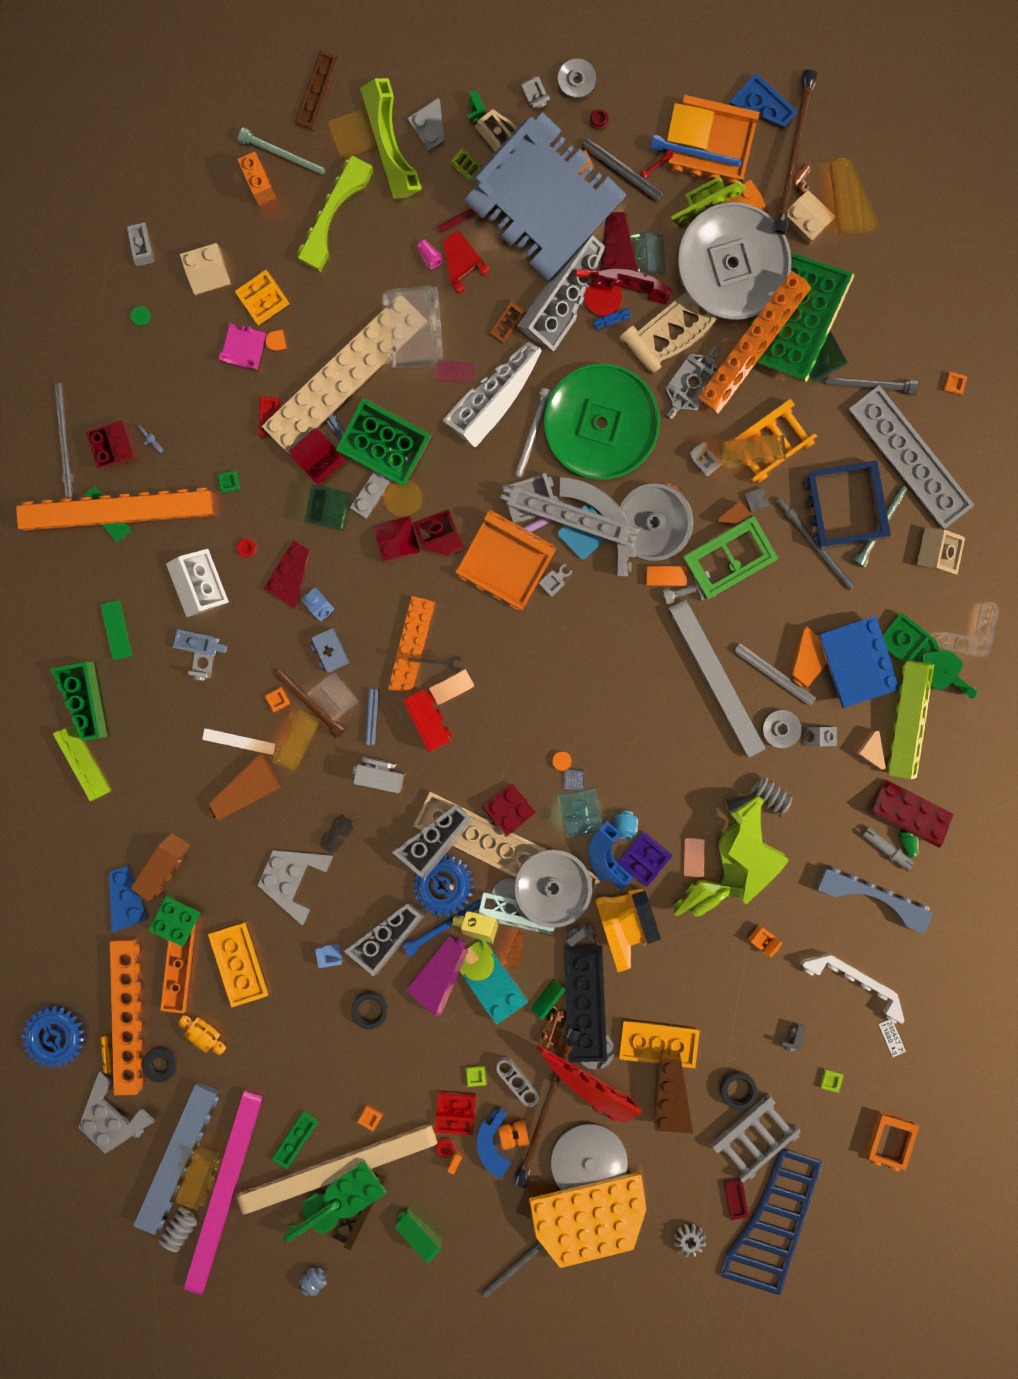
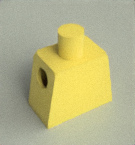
M467 911L465 917L455 914L452 922L453 926L461 928L464 935L493 944L498 928L496 918Z

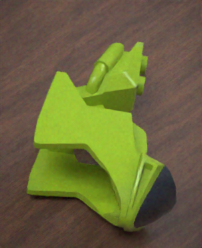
M737 796L725 799L726 808L737 823L725 830L718 841L724 878L721 883L699 880L695 885L691 884L685 891L687 894L683 900L679 899L673 907L675 909L673 911L674 915L679 916L689 910L695 917H700L719 905V902L727 896L741 898L743 904L746 905L787 864L788 858L785 857L783 852L762 842L761 806L764 800L761 797Z

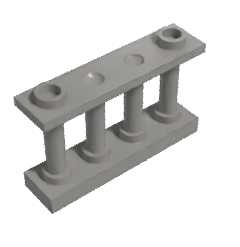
M769 1094L711 1143L712 1148L717 1154L720 1151L725 1152L742 1171L739 1174L742 1182L751 1180L759 1168L789 1142H795L801 1133L796 1125L791 1129L773 1109L775 1101ZM764 1113L768 1114L785 1133L778 1141L759 1122V1117ZM749 1126L754 1127L771 1146L763 1154L745 1135V1130ZM735 1138L739 1139L756 1158L750 1166H747L730 1147V1143Z

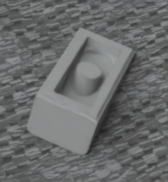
M146 223L127 226L132 258L135 265L142 266L154 263Z

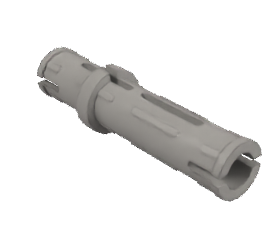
M868 827L865 833L862 834V837L889 856V860L895 861L907 872L912 868L911 865L915 864L914 861L902 853L900 848L894 847L872 830L871 827Z

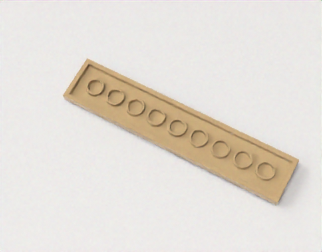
M399 294L262 425V428L290 455L289 450L311 430L318 428L405 345L427 321Z
M430 791L413 826L423 830L457 804ZM461 807L474 820L453 844L454 847L514 877H517L519 869L527 859L536 853L547 850L513 832L508 837H505L498 827H494L489 820ZM588 870L592 882L593 896L600 879L595 873Z

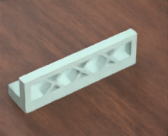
M483 893L479 914L496 918L499 924L548 935L553 934L554 928L538 925L529 918H525L521 909L517 906V900ZM486 898L494 900L497 907L493 910L485 909ZM508 903L513 904L516 911L508 914L502 907Z

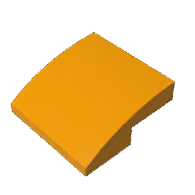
M675 103L667 142L707 151L714 112Z
M267 270L235 291L258 326L290 304Z

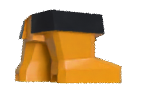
M644 888L629 889L628 894L613 897L603 895L595 898L618 972L631 968V945L643 942L646 947L653 942L661 940Z

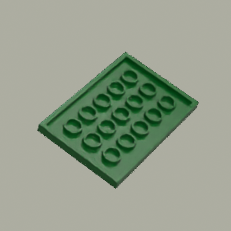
M791 252V271L805 279L811 289L756 364L807 382L851 285L854 274ZM756 315V316H754V317L752 318L749 327L751 326V324L754 322V320L757 318L758 315Z

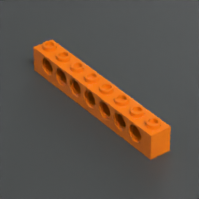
M793 271L788 274L698 396L704 405L719 414L810 291L811 287L805 279Z
M136 938L113 939L110 941L114 1095H137L140 1089H143V1077H140L143 1060L139 1057V1051L142 1050V1039H139L142 1022L138 1018V1012H141V1001H138L141 983L137 979V974H140V963H137L140 945L137 943ZM123 954L129 956V964H125L122 961L121 957ZM122 974L130 976L129 983L122 980ZM123 993H128L131 996L130 1002L123 1000ZM123 1012L130 1013L131 1021H126L123 1018ZM124 1031H128L131 1033V1040H127L124 1038ZM124 1051H130L132 1059H127L124 1056ZM130 1070L133 1073V1078H127L124 1071Z

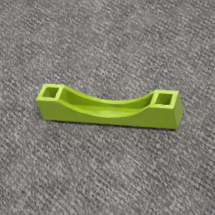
M374 78L360 88L393 199L408 198L422 190L417 171L404 159L395 140L392 124L394 95L389 78Z
M351 156L350 160L347 159L345 161L341 177L338 176L336 178L332 194L329 193L327 195L323 211L320 210L316 216L315 221L317 223L314 228L311 227L306 236L308 240L305 245L302 244L297 253L301 263L318 272H321L329 257L327 234L333 214L347 197L365 188L374 171L371 165L354 156Z

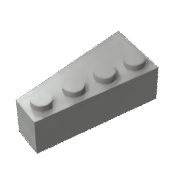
M455 805L392 853L420 877L426 878L474 818L460 806Z
M408 903L344 952L372 976H375L425 915L411 903Z

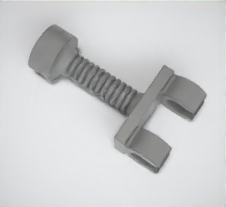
M705 571L707 577L710 578L709 571ZM694 575L695 585L691 587H685L676 591H671L670 588L662 590L666 605L674 603V599L679 596H685L694 592H698L700 601L707 599Z

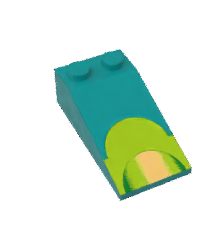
M478 940L467 948L469 951L460 972L497 1025L528 1003V998L488 943Z

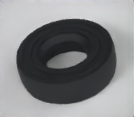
M154 1048L145 1055L142 1069L149 1080L158 1083L165 1082L175 1074L177 1059L173 1052L167 1048ZM163 1058L167 1062L166 1070L163 1072L155 1071L152 1066L154 1059Z

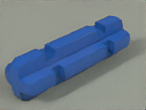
M628 308L620 310L619 313L617 311L603 316L602 319L601 317L593 321L596 330L604 328L605 325L607 327L621 322L622 319L623 321L631 317Z

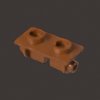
M552 1007L546 1015V1023L540 1033L539 1042L544 1047L555 1049L558 1046L562 1032L556 1031V1028L563 1029L567 1018L566 1011H558Z

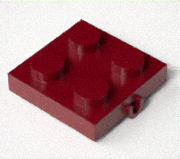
M512 783L482 807L491 819V824L494 827L497 826L505 837H508L536 813L528 804L527 799H524L523 795L520 794Z

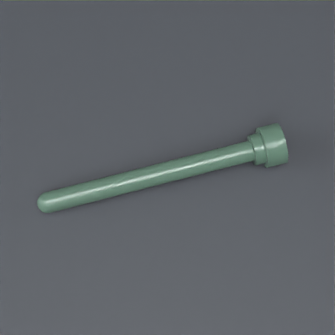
M244 127L239 132L237 142L249 145L251 143L320 175L325 173L323 167L254 137L250 130Z
M905 485L899 488L886 510L888 521L907 491ZM878 525L873 532H879ZM876 541L867 542L862 551H859L858 554L855 553L852 561L858 566L865 568L869 562L868 554Z

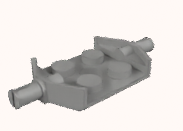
M714 346L706 356L689 354L665 388L672 403L671 408L665 414L666 417L672 411L673 413L669 417L671 420L679 410L693 412L698 410L702 404L698 396L718 371L714 359L721 351L719 348L717 349ZM696 377L699 380V385L691 387L688 383L689 378Z

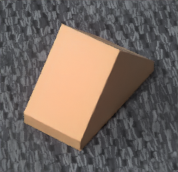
M875 730L870 733L857 754L878 769H886L880 733Z

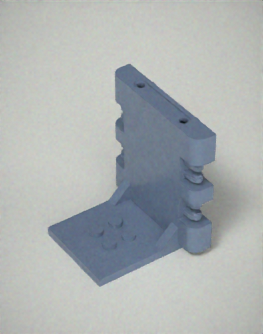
M541 112L536 119L531 116L524 120L471 178L470 181L476 186L463 201L481 218L496 205L498 208L488 218L490 221L495 220L498 214L503 211L507 216L499 222L497 227L501 230L510 219L512 222L500 236L511 246L525 232L526 235L516 246L518 248L523 247L526 241L531 238L535 243L526 251L525 254L528 257L538 246L541 248L528 263L548 281L627 194L609 176H606L594 189L593 186L602 175L600 173L596 174L588 183L584 177L592 171L593 166L591 164L581 174L578 173L590 159L580 148L566 162L564 159L574 148L572 146L567 147L560 156L556 150L564 143L565 139L563 137L553 147L550 146V143L562 130Z

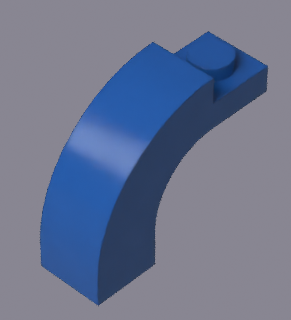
M607 821L590 842L589 859L594 872L602 882L608 878L623 891L634 877L621 867L613 857L612 846L621 833Z
M501 1106L498 1111L495 1109L489 1117L490 1122L483 1118L477 1134V1150L480 1160L485 1168L499 1179H501L511 1164V1159L501 1153L493 1141L497 1128L507 1115V1110Z

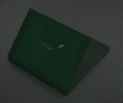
M831 330L810 373L813 382L836 372L848 364Z

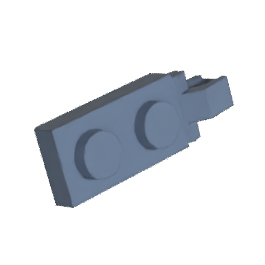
M176 629L172 648L215 656L216 651L227 653L228 646L218 644L219 639L212 636Z

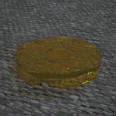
M408 480L405 486L393 481L385 490V505L395 516H411L421 507V490L411 480Z

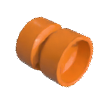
M525 1120L516 1121L512 1126L507 1123L498 1127L503 1150L512 1149L515 1145L519 1147L530 1145ZM517 1130L519 1138L514 1139L513 1131Z

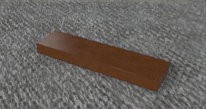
M320 50L295 120L296 125L314 130L339 59L338 56Z

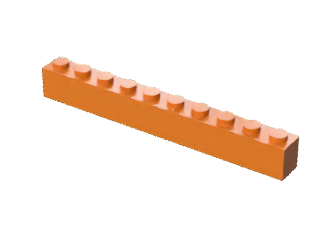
M198 488L196 492H188L186 489L176 490L175 494H169V491H159L157 495H150L145 492L138 493L136 497H130V494L118 495L119 498H111V496L107 495L99 496L98 500H92L91 497H82L80 501L60 499L61 502L53 503V500H43L41 504L22 502L21 506H16L18 529L26 531L214 516L213 496L211 491H207V488Z

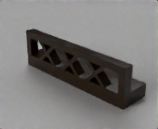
M373 1171L383 1185L385 1176ZM373 1203L358 1212L356 1219L349 1221L348 1218H345L346 1222L342 1223L344 1218H340L331 1237L345 1243L344 1248L351 1251ZM348 1226L350 1233L347 1238L337 1234L340 1227Z

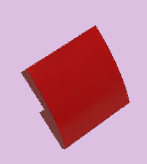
M438 1091L435 1133L473 1136L476 1094Z

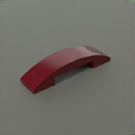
M626 269L600 271L593 282V286L612 290L613 286L617 285L648 293V300L666 304L672 294V289L658 279L644 273Z

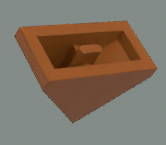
M739 501L719 517L717 523L738 525L752 517V514Z

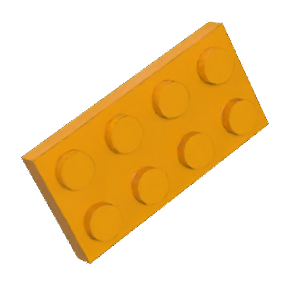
M246 922L209 933L208 936L231 1008L268 996L269 994Z
M623 1020L619 1059L659 1064L660 1050L680 1051L682 1067L695 1068L700 1030Z

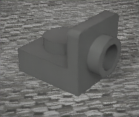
M796 1023L795 1028L792 1027L790 1032V1039L792 1041L780 1039L783 1049L794 1052L795 1049H801L806 1031L804 1025Z

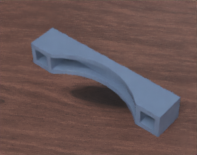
M835 867L823 868L815 887L817 890L833 897L862 894L878 898L895 911L904 926L925 934L933 916V913L928 911V906L918 903V906L911 903V899L902 895L900 898L893 896L894 892L885 888L882 891L875 889L876 885L871 882L865 881L863 884L858 881V877L849 873L847 876L840 874L841 870Z

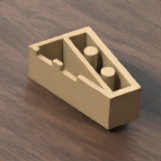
M493 109L475 125L476 129L495 152L517 128L513 122Z

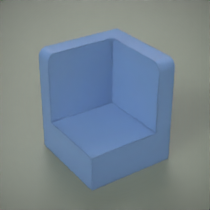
M339 943L320 946L315 949L318 968L336 966L343 963Z

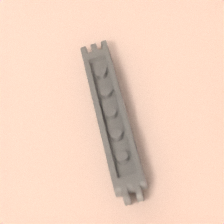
M514 485L511 488L503 486L502 490L508 492L509 495L501 494L500 498L507 500V505L630 547L635 545V543L628 541V538L637 539L636 535L630 534L631 531L639 533L640 529Z

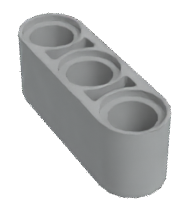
M501 1057L497 1061L496 1066L499 1076L525 1106H534L538 1102L536 1088L512 1059ZM508 1063L511 1067L509 1070L503 1071L500 1069V1065ZM516 1077L521 1078L523 1081L519 1086L512 1083V1080ZM531 1092L535 1097L532 1100H526L524 1095Z

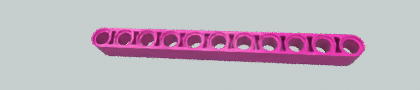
M244 1091L185 1282V1291L203 1295L261 1106L262 1095L249 1091Z

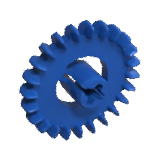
M445 854L426 878L414 875L417 882H413L412 885L417 886V888L413 890V893L418 894L415 900H421L419 907L425 906L424 911L426 913L431 909L432 916H435L437 911L439 917H443L444 912L447 917H450V911L458 914L457 907L464 910L462 902L469 904L466 896H473L468 890L474 889V886L469 885V882L474 881V879L467 877L472 872L470 870L464 871L467 864L460 866L462 860L457 859L454 862L455 856L453 855L448 859V856ZM445 871L453 875L456 882L454 893L453 882L446 877H440L437 873ZM431 879L434 880V890L439 894L446 895L447 899L440 900L432 895L430 891ZM440 881L446 883V884H445L446 890L442 889L443 886H442V883H441Z
M56 1005L52 1008V1011H50L49 1006L45 1007L44 1012L42 1009H38V1016L32 1013V1020L27 1019L26 1023L28 1026L23 1027V1030L27 1033L21 1035L22 1038L26 1039V1041L22 1042V1045L28 1047L24 1052L31 1053L29 1059L36 1058L35 1064L41 1061L42 1068L46 1064H48L49 1069H52L54 1064L58 1069L61 1067V1063L67 1066V1059L73 1062L75 1060L73 1055H80V1052L76 1049L84 1047L79 1044V1042L85 1040L84 1037L79 1036L84 1032V1030H78L82 1022L75 1023L77 1016L70 1018L71 1011L64 1014V1007L59 1012H57ZM51 1024H56V1025L62 1027V1029L65 1031V1034H66V1043H65V1045H64L63 1048H62L60 1042H61V1041L63 1040V1038H64V1033H63V1031H62L60 1028H58V1027H53V1028H52ZM42 1028L45 1031L43 1035L45 1045L53 1047L54 1051H48L40 1044L39 1033ZM56 1034L57 1038L51 1039L50 1036Z

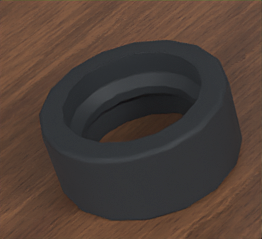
M367 991L361 993L355 999L351 1015L359 1027L372 1030L384 1023L388 1015V1005L382 995ZM367 999L377 1001L381 1007L379 1018L372 1022L363 1020L359 1015V1006Z
M742 1071L728 1074L720 1085V1093L724 1102L735 1110L749 1108L755 1102L758 1095L755 1081ZM741 1079L748 1083L750 1094L746 1100L736 1102L729 1097L728 1087L732 1081Z

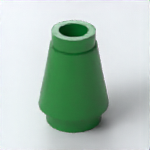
M901 830L899 838L907 857L918 856V837L905 830Z

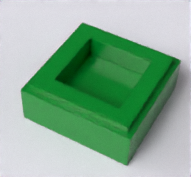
M237 471L217 474L221 493L241 490Z

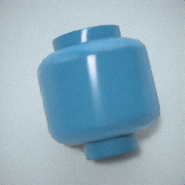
M621 811V814H617L613 818V827L621 833L618 839L630 840L633 836L637 835L638 818L632 815L631 811Z

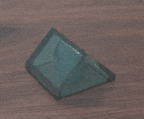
M644 232L631 236L639 272L646 275L666 274L663 235Z

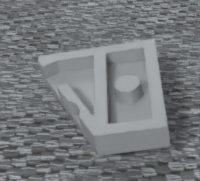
M438 98L407 118L428 152L445 142L441 106Z

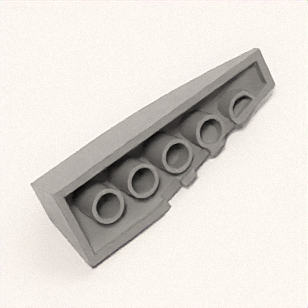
M591 234L555 273L517 325L530 339L553 352L576 320V312L584 300L585 289L591 283L590 278L574 277V270H596L605 246Z

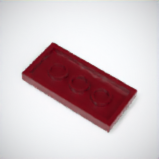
M886 779L881 785L871 814L938 848L943 845L954 815Z

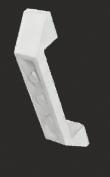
M822 954L800 962L804 966L803 970L812 976L814 973L820 975L828 962L827 967L837 972L840 969L845 972L844 976L853 982L855 979L862 982L860 986L869 991L871 989L878 991L877 996L886 1001L890 998L883 1009V1012L887 1014L886 1019L895 1024L897 1021L902 1024L905 1021L897 993L831 954Z

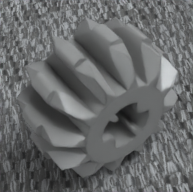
M684 1224L685 1229L678 1228L679 1234H674V1239L677 1240L674 1242V1246L679 1247L678 1253L684 1252L685 1257H688L689 1253H692V1256L695 1257V1251L702 1253L701 1247L706 1246V1242L703 1241L706 1239V1236L701 1234L702 1229L700 1227L696 1229L695 1224H692L690 1228H688L687 1224ZM689 1237H692L693 1242L687 1243L686 1239L689 1240Z

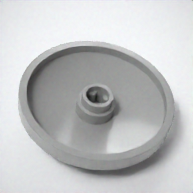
M646 484L631 491L620 505L630 525L640 529L639 533L633 532L637 536L635 540L637 557L649 561L665 560L678 554L688 543L693 530V513L686 498L675 488L664 484Z
M545 850L531 856L519 869L515 881V896L521 911L534 923L544 927H562L573 923L586 911L592 896V882L587 868L577 857L562 850Z
M592 1123L576 1125L565 1131L553 1147L551 1154L552 1175L561 1190L626 1175L627 1154L620 1139L608 1128Z

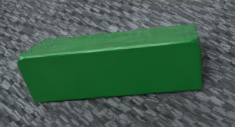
M552 979L533 1004L532 1011L540 1019H544L564 993L565 986L556 979Z

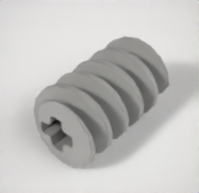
M767 776L761 778L749 793L751 794L755 791V796H761L764 802L768 801L767 808L774 806L773 813L780 810L779 817H782L788 810L793 798L791 795L786 797L785 790L780 792L779 786L774 787L773 781L768 782Z
M183 1207L178 1209L182 1213L181 1215L178 1213L174 1214L177 1221L170 1220L173 1227L166 1226L165 1229L169 1233H161L164 1240L158 1239V1242L164 1248L172 1252L180 1250V1246L185 1242L184 1239L188 1238L189 1233L193 1231V1227L197 1225L194 1214Z

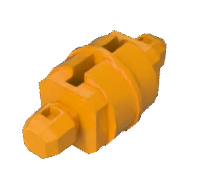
M183 1015L178 1024L181 1028L187 1030L184 1037L194 1047L196 1046L205 1053L211 1048L214 1053L221 1055L226 1049V1046L221 1041H217L221 1034L204 1020L197 1017L192 1022L191 1018Z

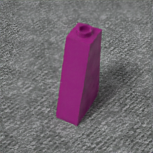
M449 937L406 990L435 1016L442 1014L469 951L464 947L466 943L459 937H456V939Z

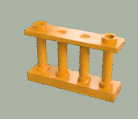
M791 399L726 445L730 452L734 449L736 452L739 451L756 476L750 480L752 483L756 480L760 483L768 477L766 473L802 447L807 449L815 443L813 439L817 435L813 434L808 437L791 412L793 411L791 408L795 404ZM780 416L786 418L802 440V443L794 449L776 425L775 419ZM764 427L771 430L787 453L778 460L760 436V430ZM749 438L756 442L771 463L763 471L744 447L746 446L744 442Z

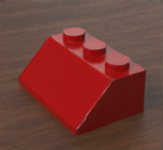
M423 690L403 700L428 752L450 742L449 737L452 735L447 726L443 727L441 720L444 718L439 709L435 710L432 704L435 700L431 692L427 693L426 690Z

